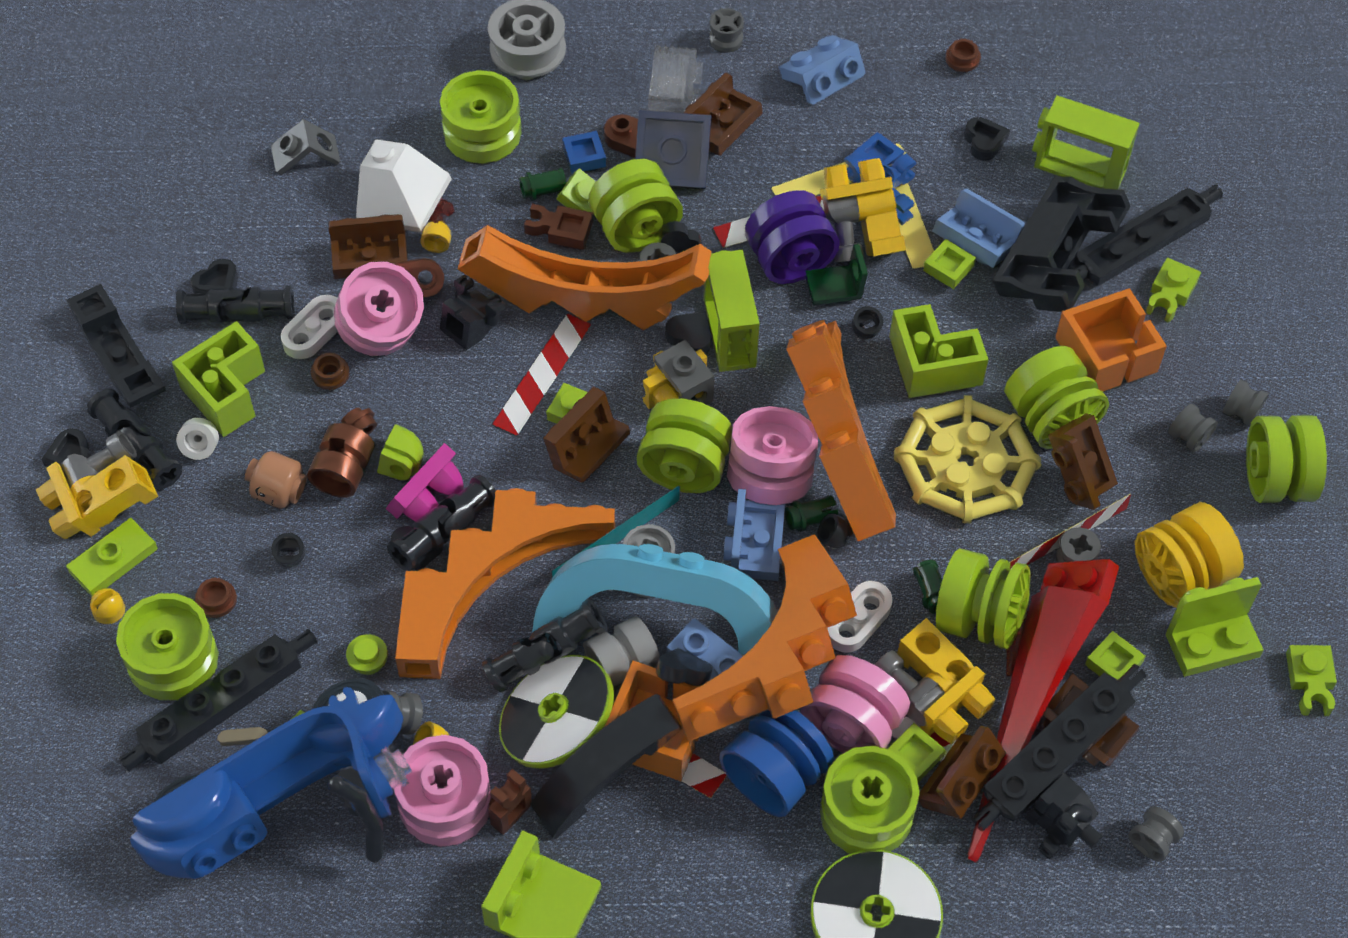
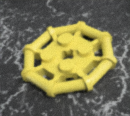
M964 395L963 399L929 409L921 407L913 413L914 419L900 446L894 449V460L900 464L913 492L912 499L918 505L922 503L961 518L963 523L971 524L973 519L1007 509L1017 510L1023 505L1022 498L1035 471L1041 467V457L1034 452L1020 424L1021 418L1016 413L1007 414L972 400V396ZM962 415V423L941 428L936 424V422ZM971 416L999 427L995 431H991L989 426L983 422L972 423ZM925 432L932 438L931 444L927 451L916 450ZM1008 435L1019 456H1009L1002 440ZM961 455H970L974 458L973 466H968L966 462H958V459ZM918 465L926 466L932 479L930 482H925ZM1006 470L1018 471L1010 487H1006L1001 482ZM947 489L957 492L956 497L961 498L962 502L951 497H948L944 494H941L938 491L941 490L946 492ZM990 493H993L995 495V497L988 498L973 503L972 500L973 498H977Z

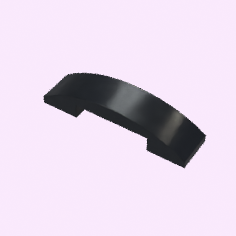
M101 284L66 300L95 355L130 408L166 391L164 384L149 360L146 361L124 326L115 305Z
M655 694L616 718L573 753L542 786L530 805L552 838L557 839L588 812L585 808L588 802L643 754L652 756L683 727L659 695Z

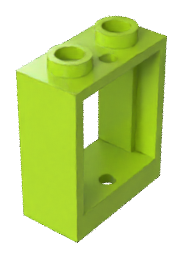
M1056 95L1051 108L1044 107L1038 121L1037 128L1042 129V131L1038 132L1032 147V151L1037 153L1034 168L1062 177H1072L1081 183L1097 188L1119 189L1129 164L1140 123ZM1060 129L1113 147L1112 156L1109 158L1056 140L1057 130Z
M743 249L735 251L722 250L711 253L708 267L709 276L704 283L703 300L719 372L757 367L760 323Z

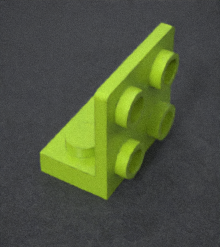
M1258 577L1247 580L1234 578L1225 582L1222 586L1207 590L1203 587L1194 588L1181 597L1165 635L1184 677L1261 657L1264 649L1248 617L1251 606L1262 586Z
M522 830L481 906L484 924L511 938H576L601 889V882L541 855L538 837Z

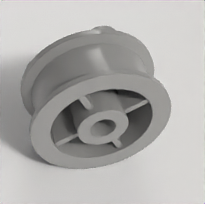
M510 0L499 6L492 13L488 22V34L491 40L490 56L494 64L503 72L519 77L522 80H531L534 77L550 73L557 68L566 54L564 38L565 21L561 12L554 5L544 0Z

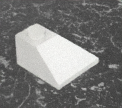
M376 139L360 165L356 218L401 214L405 230L422 233L449 185L451 176L408 144Z

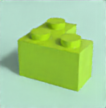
M931 304L893 310L889 338L909 398L983 385L989 359L978 328L941 335Z
M237 321L172 361L181 390L202 414L214 424L223 438L256 417L249 391L244 385L264 373L265 368L259 345Z

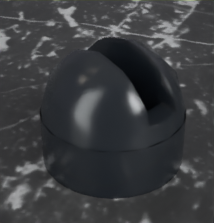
M870 306L858 309L852 319L853 332L857 337L864 340L877 336L883 326L882 314L876 308ZM872 321H873L874 324H875L874 326L869 327V328H866V329H862V328H861V327H863V326H865V325L871 323Z
M831 513L821 521L817 538L822 544L829 547L841 548L848 544L846 539L848 536L852 537L853 532L850 523L846 519Z
M283 533L277 536L272 543V555L281 566H296L305 556V546L301 538L296 534ZM280 551H299L298 555L280 556Z

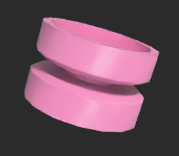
M369 262L356 268L344 281L334 307L335 327L342 340L355 351L369 356L388 355L401 349L412 337L424 310L423 292L415 277L403 267L389 262ZM376 308H381L383 312L377 311Z
M767 406L753 408L741 414L734 422L727 472V478L732 488L737 492L738 489H746V498L759 504L781 505L792 503L804 497L812 486L814 461L816 460L818 435L812 422L802 414L782 407Z
M850 655L835 656L836 658L830 660L821 673L819 685L810 691L814 703L801 707L800 713L816 726L832 748L842 753L855 747L877 746L886 749L891 740L892 730L900 726L909 711L910 700L906 691L893 677L866 660Z
M448 735L433 736L410 746L398 760L394 772L396 780L393 778L394 792L400 818L410 834L423 843L443 847L463 843L475 836L485 825L489 817L488 808L490 807L491 790L487 763L476 747L462 738Z

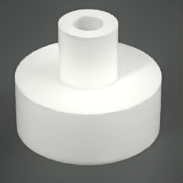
M192 418L186 421L179 430L176 438L177 446L181 453L190 459H205L215 450L219 441V434L214 424L204 418Z

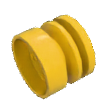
M1198 502L1172 515L1170 521H1161L1138 533L1135 539V555L1147 583L1160 599L1167 605L1177 608L1181 597L1189 590L1203 587L1207 590L1222 586L1225 582L1239 577L1244 569L1243 552L1234 530L1224 516L1207 503Z

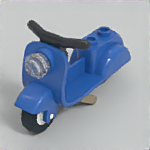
M361 678L347 679L325 690L318 697L312 710L292 718L269 733L261 727L222 731L217 738L222 746L249 745L200 775L185 776L164 788L152 804L140 810L134 816L133 824L138 831L131 836V845L138 856L149 867L164 875L186 879L201 878L252 848L266 837L267 829L259 815L313 782L337 770L352 766L353 769H344L336 776L330 778L328 788L332 793L344 799V803L351 815L360 817L365 827L366 858L372 863L379 862L383 856V823L381 818L391 815L388 797L394 793L393 788L398 785L405 787L409 784L406 775L412 772L399 749L391 753L387 748L400 732L404 720L395 698L392 695H384L382 690L370 680Z

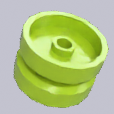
M471 71L453 78L442 90L439 102L443 120V135L446 146L455 156L467 162L484 164L506 157L517 147L522 133L519 116L520 103L517 89L508 78L491 71Z
M632 159L614 166L594 183L589 193V206L602 225V230L609 243L615 250L621 252H640L649 244L659 243L660 228L671 221L680 222L683 217V206L669 186V182L656 162L648 159Z
M684 398L667 399L658 402L650 412L646 424V435L642 438L637 453V465L645 476L670 490L677 486H680V492L704 493L713 490L721 481L725 467V457L728 455L731 446L733 426L728 418L717 409L702 402Z
M1276 415L1256 416L1252 420L1246 445V467L1250 491L1255 501L1259 503L1281 502L1286 494L1294 502H1315L1320 498L1324 489L1327 472V451L1323 428L1317 416L1292 415L1286 423H1284L1281 417Z
M158 593L141 599L128 609L118 625L116 643L123 663L127 668L132 683L147 696L157 700H179L210 679L217 669L219 651L205 612L193 599L177 593Z
M877 746L855 747L838 756L827 771L820 805L822 827L831 841L850 854L858 851L869 852L877 850L891 852L898 848L910 833L920 792L916 774L905 759L892 750Z

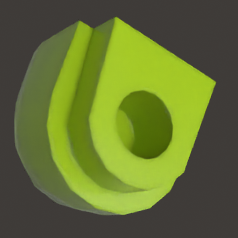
M395 424L381 452L377 473L398 480H407L410 476H414L419 471L424 456L422 443L412 431Z

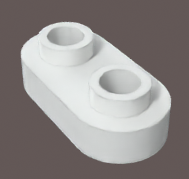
M321 295L314 298L283 328L281 341L287 355L295 359L309 358L316 354L338 332L334 321V307L337 297ZM326 317H331L330 320H327V321L322 320V319H324V318H326Z
M866 581L859 584L851 592L857 616L827 628L834 649L840 652L858 650L887 619L891 611L892 594L882 583ZM872 603L877 606V609L869 610L864 605ZM841 631H849L853 636L846 638L842 637L839 633Z

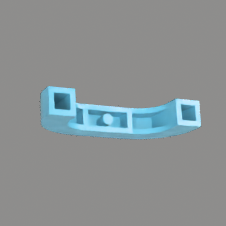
M608 544L582 551L562 565L551 579L539 600L532 632L558 616L565 618L582 608V602L598 592L620 590L701 606L716 611L727 619L733 627L738 639V652L744 656L769 629L777 614V610L768 594L759 584L745 573L726 564L705 560L702 555L693 552H683L680 555L664 552L661 547L652 544H642L640 546Z

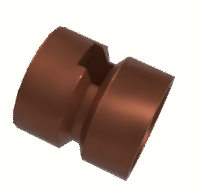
M344 423L329 425L319 446L320 452H317L307 473L308 480L317 489L329 495L343 498L353 496L363 476L362 469L367 466L375 448L374 441L364 431L352 425Z

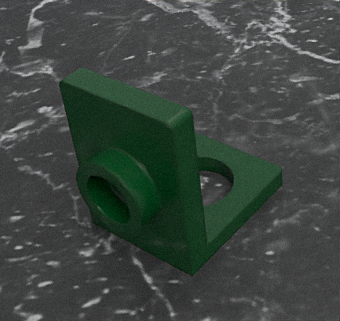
M853 244L849 265L806 271L805 278L813 305L862 299L868 272L860 244Z

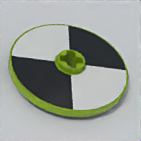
M566 655L552 663L541 664L539 671L531 676L527 674L509 695L500 717V739L506 752L516 762L530 768H550L563 764L583 744L602 730L609 719L613 706L614 690L608 673L599 663L591 658L581 655Z
M858 851L837 860L819 879L811 902V923L816 938H939L943 924V908L935 884L928 874L916 863L890 851ZM873 905H880L882 913L887 914L882 915L880 922L873 921L872 914L868 912L872 910Z

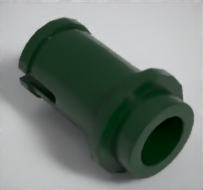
M562 168L534 175L526 172L524 177H519L522 197L524 199L530 198L531 201L536 200V196L559 192L567 183Z
M830 494L823 498L803 503L797 500L793 501L791 506L785 508V517L789 528L802 532L806 530V526L821 523L828 514L834 513L838 515V509L822 511L824 508L837 505L834 497Z
M925 560L918 563V567L913 568V574L924 596L922 598L924 608L936 614L943 578L938 569V563L935 560Z

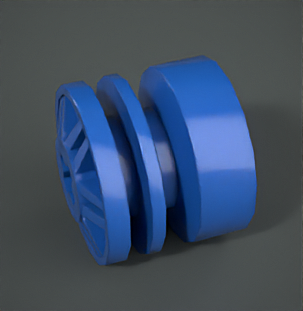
M769 709L760 712L759 716L752 718L748 726L749 732H740L720 752L719 760L729 780L747 799L765 812L777 817H783L804 797L806 792L805 785H815L819 781L821 774L828 771L835 758L832 748L824 735L799 711L794 710L773 718Z

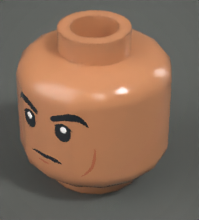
M269 451L259 460L255 458L251 460L245 473V480L250 482L249 492L252 498L282 509L290 503L296 504L299 501L307 482V475L303 474V467L299 461L275 451Z

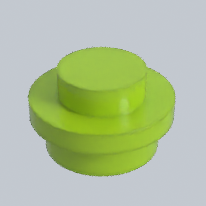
M365 634L356 637L349 643L346 649V658L349 666L354 671L364 675H371L378 672L385 665L388 658V650L381 638Z

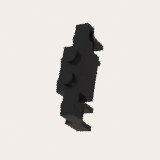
M1055 176L992 280L999 296L1032 299L1037 310L1062 312L1073 308L1085 284L1079 270L1068 269L1089 231L1116 233L1131 207L1125 191L1097 188L1081 183L1072 177Z

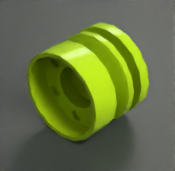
M1067 346L1052 347L1028 359L1013 372L1004 388V393L1020 417L1026 418L1025 424L1028 430L1033 433L1038 445L1045 449H1053L1048 437L1050 433L1086 413L1094 415L1098 424L1105 416L1109 407L1106 395L1103 391L1099 390L1094 379L1087 377L1086 367L1074 350Z
M961 548L956 550L948 563L939 591L936 607L937 629L942 633L966 639L973 631L976 623H978V640L981 643L988 644L994 637V645L1003 649L1011 647L1024 621L1028 608L1029 566L1017 562L1010 570L1009 561L1000 559L996 562L989 575V561L985 554Z

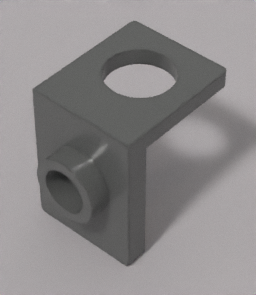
M305 119L301 120L271 145L275 171L281 175L310 152L335 165L340 162L335 136ZM317 136L326 142L329 151L319 144Z
M686 340L654 356V363L679 393V399L691 400L697 393L704 391L697 401L706 405L713 402L715 376Z

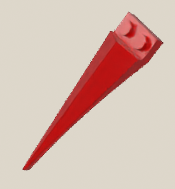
M1110 559L1048 563L1041 590L1033 595L997 735V740L1005 750L1006 755L986 784L1029 744L1042 715L1070 664L1108 606L1119 570V565ZM984 792L979 811L988 803ZM994 821L984 832L978 829V824L974 827L968 859L975 863L980 858Z

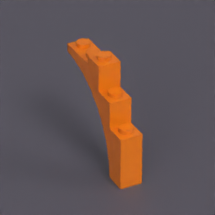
M486 225L465 240L457 269L527 313L553 301L587 322L610 309L644 331L668 317L672 309L671 301L677 300L681 295L705 283L709 276L708 267L712 251L702 244H698L681 253L655 260L628 263L596 262L569 258L537 249L512 239Z
M820 320L792 333L793 338L789 339L786 350L804 387L803 404L822 444L819 457L856 539L861 541L895 528L896 513L876 467L855 407L843 360L841 331L836 320L828 324L824 320Z
M520 488L496 490L492 532L482 531L478 528L451 530L447 572H438L429 568L405 572L395 656L399 677L440 679L446 651L456 628L482 593L497 579L526 561L553 550L581 544H593L615 529V509L599 505L566 507L557 503L539 506L537 505L536 492L526 491Z
M815 534L778 549L786 577L785 592L781 607L771 626L755 646L735 664L715 678L673 699L688 742L769 709L773 718H777L814 703L804 671L836 658L827 628L857 616L847 581Z

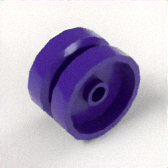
M805 190L788 191L772 197L762 203L750 215L745 224L744 235L752 250L758 256V262L770 281L778 284H790L805 280L807 270L825 268L839 250L840 239L826 218L823 208L816 196Z

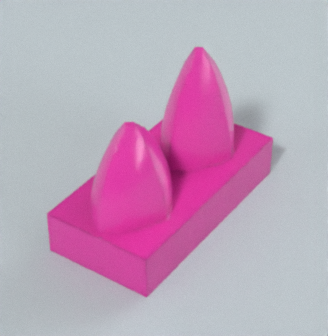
M444 443L385 509L396 519L404 513L416 522L431 509L439 505L435 497L426 488L427 486L446 495L460 493L464 489L463 480L459 470L451 461L456 453Z

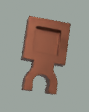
M532 204L530 207V217L539 219V221L526 219L524 230L525 234L532 236L548 234V243L584 250L593 224V213L559 205L554 213L541 205Z
M513 769L507 774L508 779L504 786L500 789L495 786L490 791V796L492 797L489 802L490 807L488 808L490 823L502 835L531 807L530 804L532 802L531 789L526 785L525 778Z

